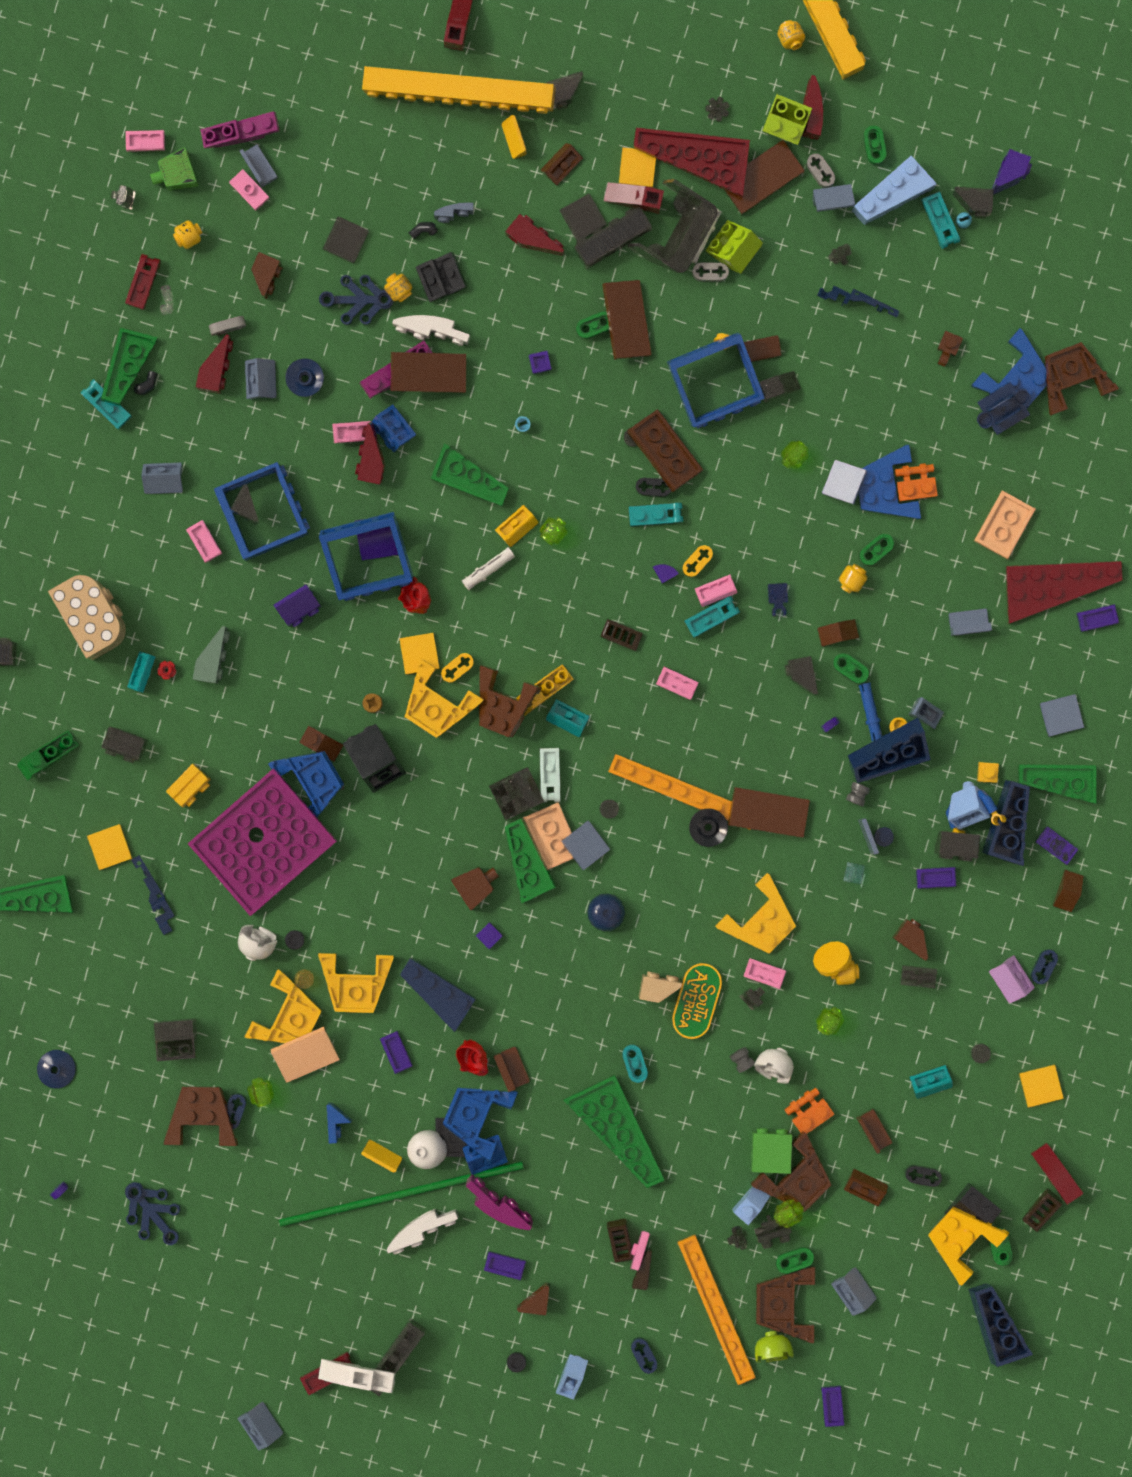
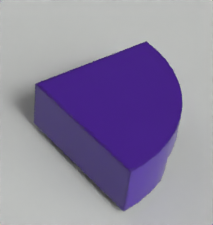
M660 564L652 567L662 584L679 574L669 565Z
M833 717L821 725V729L825 733L840 723L837 717Z

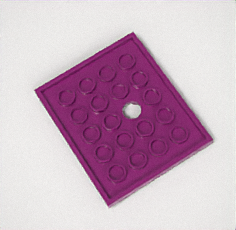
M273 768L194 837L188 845L243 909L252 916L336 843L337 840L277 770ZM254 827L260 828L264 833V837L260 842H254L249 837L250 830Z

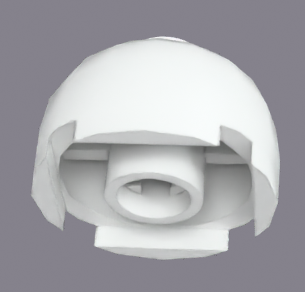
M244 925L239 933L238 947L246 958L256 961L271 955L277 944L276 935L263 927H259V930L253 929L254 925Z
M782 1048L763 1051L754 1064L756 1071L770 1080L772 1077L777 1078V1082L783 1084L789 1083L794 1066L792 1059L787 1055L788 1052Z
M423 1130L415 1134L409 1141L407 1147L408 1157L416 1167L432 1169L440 1165L445 1159L447 1153L446 1142L442 1140L438 1132Z

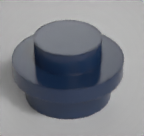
M882 827L875 832L874 839L878 845L885 847L893 842L894 835L889 828Z

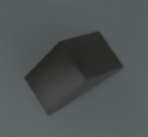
M247 484L243 485L231 508V512L254 524H259Z

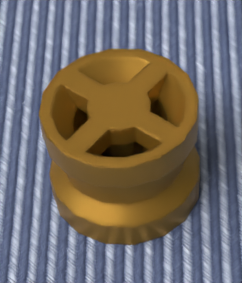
M373 693L366 695L362 702L364 709L370 713L380 711L383 704L382 699Z

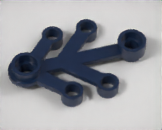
M349 275L342 276L340 282L343 287L348 288L356 296H333L328 291L321 293L319 296V302L325 308H330L334 304H355L347 313L342 314L341 322L344 325H350L353 321L352 318L366 304L374 305L367 313L361 314L360 321L363 325H369L372 317L380 309H388L394 303L385 290H380L368 275H362L359 282L361 286L367 287L375 296H367L352 282ZM345 278L350 279L348 284L343 283ZM364 278L369 279V282L367 284L362 283V280ZM326 297L331 298V302L328 304L324 303ZM382 297H387L388 301L382 303L381 299ZM349 316L350 321L344 322L343 318ZM368 316L369 321L363 322L362 318Z
M138 1182L130 1183L125 1189V1195L130 1200L129 1214L126 1217V1222L129 1225H134L138 1222L139 1217L136 1211L137 1204L139 1203L143 1208L141 1230L138 1233L139 1238L146 1240L150 1237L149 1222L151 1218L162 1231L164 1243L174 1245L179 1240V1233L175 1229H170L157 1212L177 1215L181 1209L180 1205L177 1203H172L171 1205L149 1203L145 1197H157L158 1200L163 1201L168 1197V1191L165 1188H160L159 1190L144 1189ZM133 1188L138 1190V1195L132 1193ZM160 1191L165 1192L164 1198L159 1196ZM176 1206L178 1211L172 1212L171 1207ZM131 1215L136 1218L135 1222L129 1220ZM143 1230L147 1231V1237L141 1235ZM173 1233L175 1239H169L168 1234Z

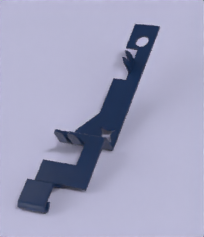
M833 286L832 291L827 293L823 288H820L817 296L825 300L830 298L836 301L838 294L845 296L841 306L844 303L847 304L849 300L864 301L874 307L879 305L877 311L880 309L879 313L885 308L888 310V314L896 318L899 314L898 310L855 289L850 294Z
M138 855L131 859L136 869L141 866L145 877L147 876L143 881L150 890L149 903L153 912L156 909H161V906L165 913L156 917L155 920L163 935H166L173 931L167 920L175 915L142 858Z

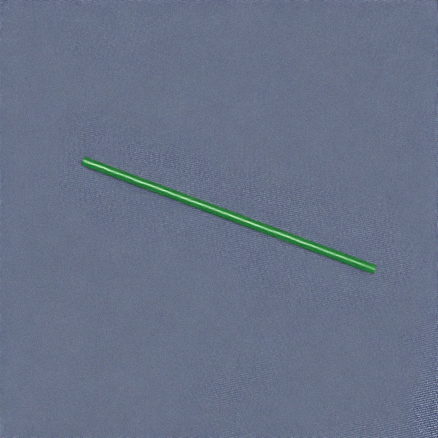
M521 1161L488 1169L474 1174V1176L483 1179L521 1170L524 1167ZM472 1174L279 1219L280 1227L463 1184L467 1182V1179Z

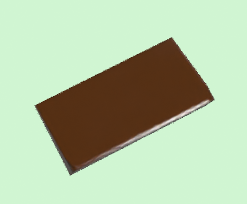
M566 143L542 167L541 171L557 186L583 158L571 144Z
M778 335L744 342L751 362L781 356Z
M853 1169L844 1187L845 1191L876 1206L880 1205L888 1189L887 1184L856 1169Z

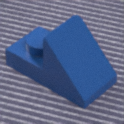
M328 1103L329 1144L337 1143L338 1138H341V1126H337V1124L351 1123L352 1119L333 1103Z

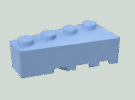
M910 156L853 207L852 212L866 225L889 211L933 190L936 182Z

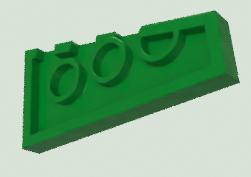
M120 328L101 401L121 405L156 344L158 337Z
M444 443L431 480L502 507L509 488Z
M1018 765V783L1096 804V765Z
M521 818L505 826L522 904L555 888L556 885L524 819Z
M66 875L0 889V910L73 912Z

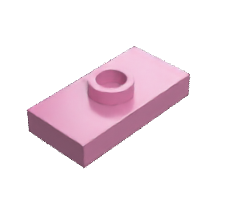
M164 130L126 131V151H165Z
M243 169L229 182L255 211L269 199V196Z
M371 421L332 424L334 443L364 441L365 437H362L363 427L367 426V423Z
M203 520L186 529L205 563L222 554Z
M731 575L695 588L702 607L737 593Z
M663 667L656 685L691 700L699 682Z
M749 958L743 976L780 989L786 970Z
M641 1231L638 1244L634 1243L631 1254L634 1257L630 1267L632 1270L638 1271L640 1269L650 1236L648 1232Z

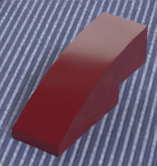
M811 75L808 80L803 105L811 107L812 111L805 126L803 137L818 140L821 136L823 125V103L816 76Z
M1047 1143L1031 1153L1043 1173L1067 1205L1083 1194Z

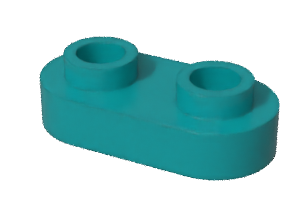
M630 1044L623 1050V1059L629 1078L633 1082L640 1083L647 1078L648 1071L641 1049L637 1045ZM630 1051L636 1052L634 1057H629L628 1053ZM636 1069H640L642 1073L641 1075L636 1076L634 1074V1071Z

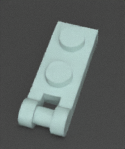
M559 748L540 749L541 802H547V800L560 802ZM547 787H554V793H547Z

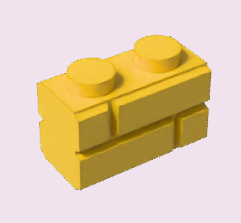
M192 764L166 792L181 807L186 805L190 807L197 800L195 796L199 792L204 793L209 788L208 782L211 779L197 765Z

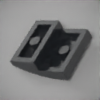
M449 252L435 260L431 259L415 267L429 302L442 299L468 288L453 252Z

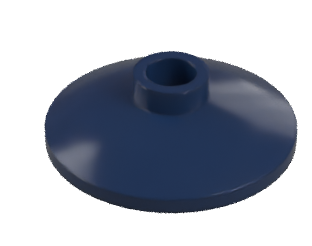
M303 358L294 361L288 367L285 380L288 388L295 395L308 397L320 390L323 385L324 375L321 367L315 361ZM305 375L309 377L307 382L302 381V377Z
M52 1050L45 1053L37 1065L39 1079L50 1088H62L68 1085L73 1080L76 1072L73 1058L62 1050ZM53 1066L58 1068L57 1073L52 1072Z

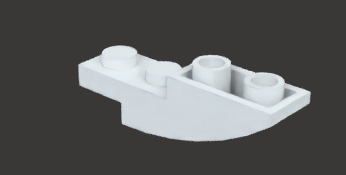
M413 315L394 319L392 323L396 327V331L404 334L406 332L413 333V337L420 340L430 339L432 332L435 337L445 340V337L452 339V343L463 346V344L468 345L470 340L469 334L455 330V322L446 318Z
M433 1209L417 1217L394 1237L387 1248V1252L398 1254L404 1251V1247L409 1245L412 1248L419 1246L425 1239V1231L428 1234L438 1230L437 1227L443 1224L445 1227L455 1224V1220L458 1219L456 1209L441 1215H437L436 1209Z
M321 1359L318 1379L364 1390L392 1393L396 1373Z

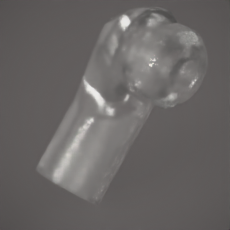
M165 285L160 288L165 305L160 306L163 315L171 314L174 310L170 286Z

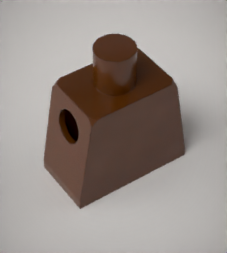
M478 867L451 879V882L471 911L494 890L490 883L497 879L499 875L494 868L483 873L481 868Z

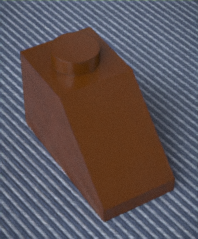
M311 726L307 727L299 742L315 752L325 751L328 758L334 762L344 746Z
M905 919L892 938L926 961L928 954L924 931L920 929L921 924L914 919L910 921Z

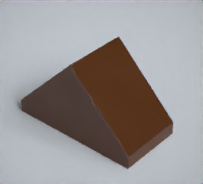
M855 619L817 628L821 646L859 638Z
M1064 870L1053 906L1072 912L1081 896L1084 876Z
M548 1282L518 1304V1312L546 1315L549 1296Z

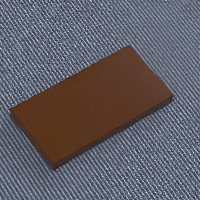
M782 140L747 164L743 198L725 189L724 191L742 215L803 174L804 169L784 140Z
M640 280L602 284L614 360L651 356Z
M391 352V391L466 392V354Z
M658 409L628 429V434L672 492L703 471L702 467Z
M734 787L728 825L804 838L810 800Z

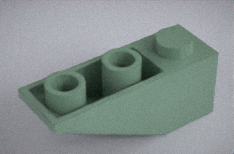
M222 626L197 658L193 680L218 684V680H222L223 669L220 668L222 661L225 662L226 659L224 646L225 642L228 643L230 636L227 627Z

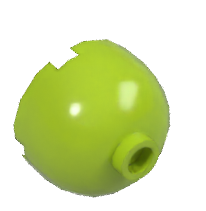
M776 1331L766 1332L765 1337L760 1338L755 1346V1360L757 1363H761V1359H766V1362H774L788 1359L787 1355L791 1358L794 1357L789 1339L784 1335H777Z

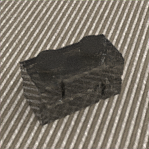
M109 726L101 748L106 749V754L114 757L119 754L124 756L123 760L134 763L135 760H141L148 740Z

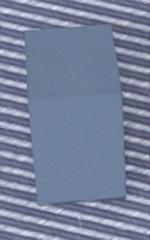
M919 697L913 705L909 716L915 719L918 718L920 722L935 729L944 712L926 699Z

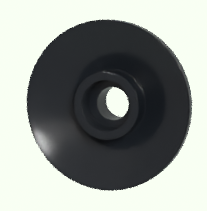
M710 808L702 809L695 813L689 824V831L693 840L705 847H712L721 843L726 837L728 830L725 817L719 811ZM706 824L712 825V829L710 831L705 830L704 827Z

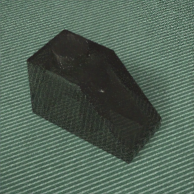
M582 71L546 82V84H554L556 88L553 109L561 110L567 108L568 104H571L583 81Z
M954 188L953 196L970 215H975V218L985 219L992 213L994 189Z
M794 371L776 375L759 383L765 403L801 389Z
M811 656L788 660L787 665H784L786 676H790L792 682L810 694L817 695L818 690Z

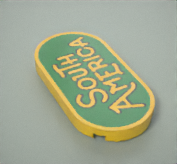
M699 963L686 971L673 1012L672 1022L675 1030L679 1035L688 1039L699 1038L708 1031L721 990V976L717 969L709 964Z

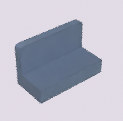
M258 145L245 152L243 149L240 150L243 159L261 188L278 178Z
M851 184L813 190L812 200L817 212L853 207L855 205Z
M260 358L245 361L246 399L276 398L275 361Z
M143 464L142 482L144 493H181L183 491L181 481L182 464Z
M987 609L954 612L948 615L951 636L989 632L992 630L991 623H988Z
M856 1267L852 1268L845 1276L831 1283L852 1316L866 1311L877 1299Z
M260 1402L253 1409L237 1418L258 1451L268 1447L283 1434V1431L264 1402Z

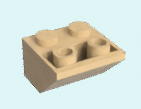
M647 971V975H642L639 999L659 1003L680 989L682 983L678 981L676 976L666 975V978L659 977V973Z

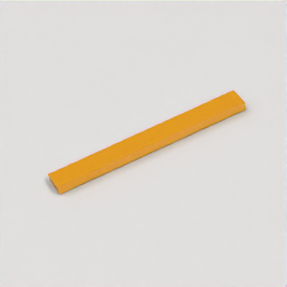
M615 754L608 772L700 810L707 808L715 809L729 821L732 801Z
M694 1234L678 1241V1245L737 1384L740 1385L756 1378L696 1235Z

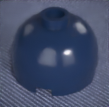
M609 893L599 894L589 903L587 909L588 919L597 930L604 932L613 931L624 921L625 907L617 896Z

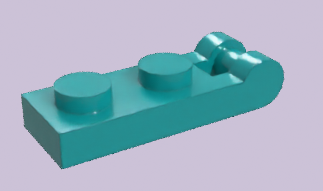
M937 192L921 200L938 238L941 249L948 247V244L960 242L959 235L941 193ZM949 230L950 236L945 237L943 232Z
M93 379L90 382L91 385L80 393L119 430L132 416L121 405L101 401L103 388ZM97 390L99 394L93 398L91 395Z
M682 503L629 507L630 527L682 523ZM667 510H673V517H668Z
M732 596L721 600L684 621L693 638L740 613L738 607L736 608L732 602L734 601ZM725 605L729 610V612H727L726 614H724L723 610L721 609V607Z

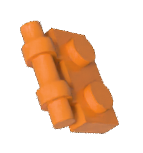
M923 463L915 467L902 466L900 469H895V476H903L904 480L896 483L899 502L938 496L935 477L927 478V472H934L933 464L926 465ZM920 474L921 479L910 480V475Z
M816 1087L810 1092L809 1090L806 1091L803 1097L796 1102L792 1101L789 1103L790 1106L784 1109L788 1116L796 1112L798 1116L793 1118L792 1121L800 1133L804 1131L808 1134L835 1115L824 1098L816 1102L814 1098L820 1094ZM810 1102L812 1106L802 1112L800 1107Z

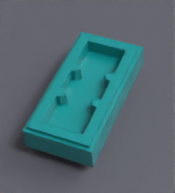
M139 652L127 688L144 692L155 656Z

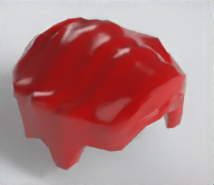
M413 577V582H410L409 585L401 587V595L398 597V600L403 603V607L411 613L425 614L431 603L428 588L418 582L416 577Z
M471 1039L464 1040L463 1044L456 1050V1058L461 1066L460 1071L470 1072L478 1076L487 1075L489 1071L487 1068L488 1059L483 1047Z

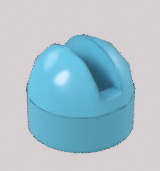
M966 212L960 213L956 218L957 226L963 229L969 227L972 222L971 215ZM962 218H969L968 220L960 222V219Z
M525 416L518 417L515 420L516 429L520 432L527 431L530 428V420ZM527 421V424L518 427V423Z

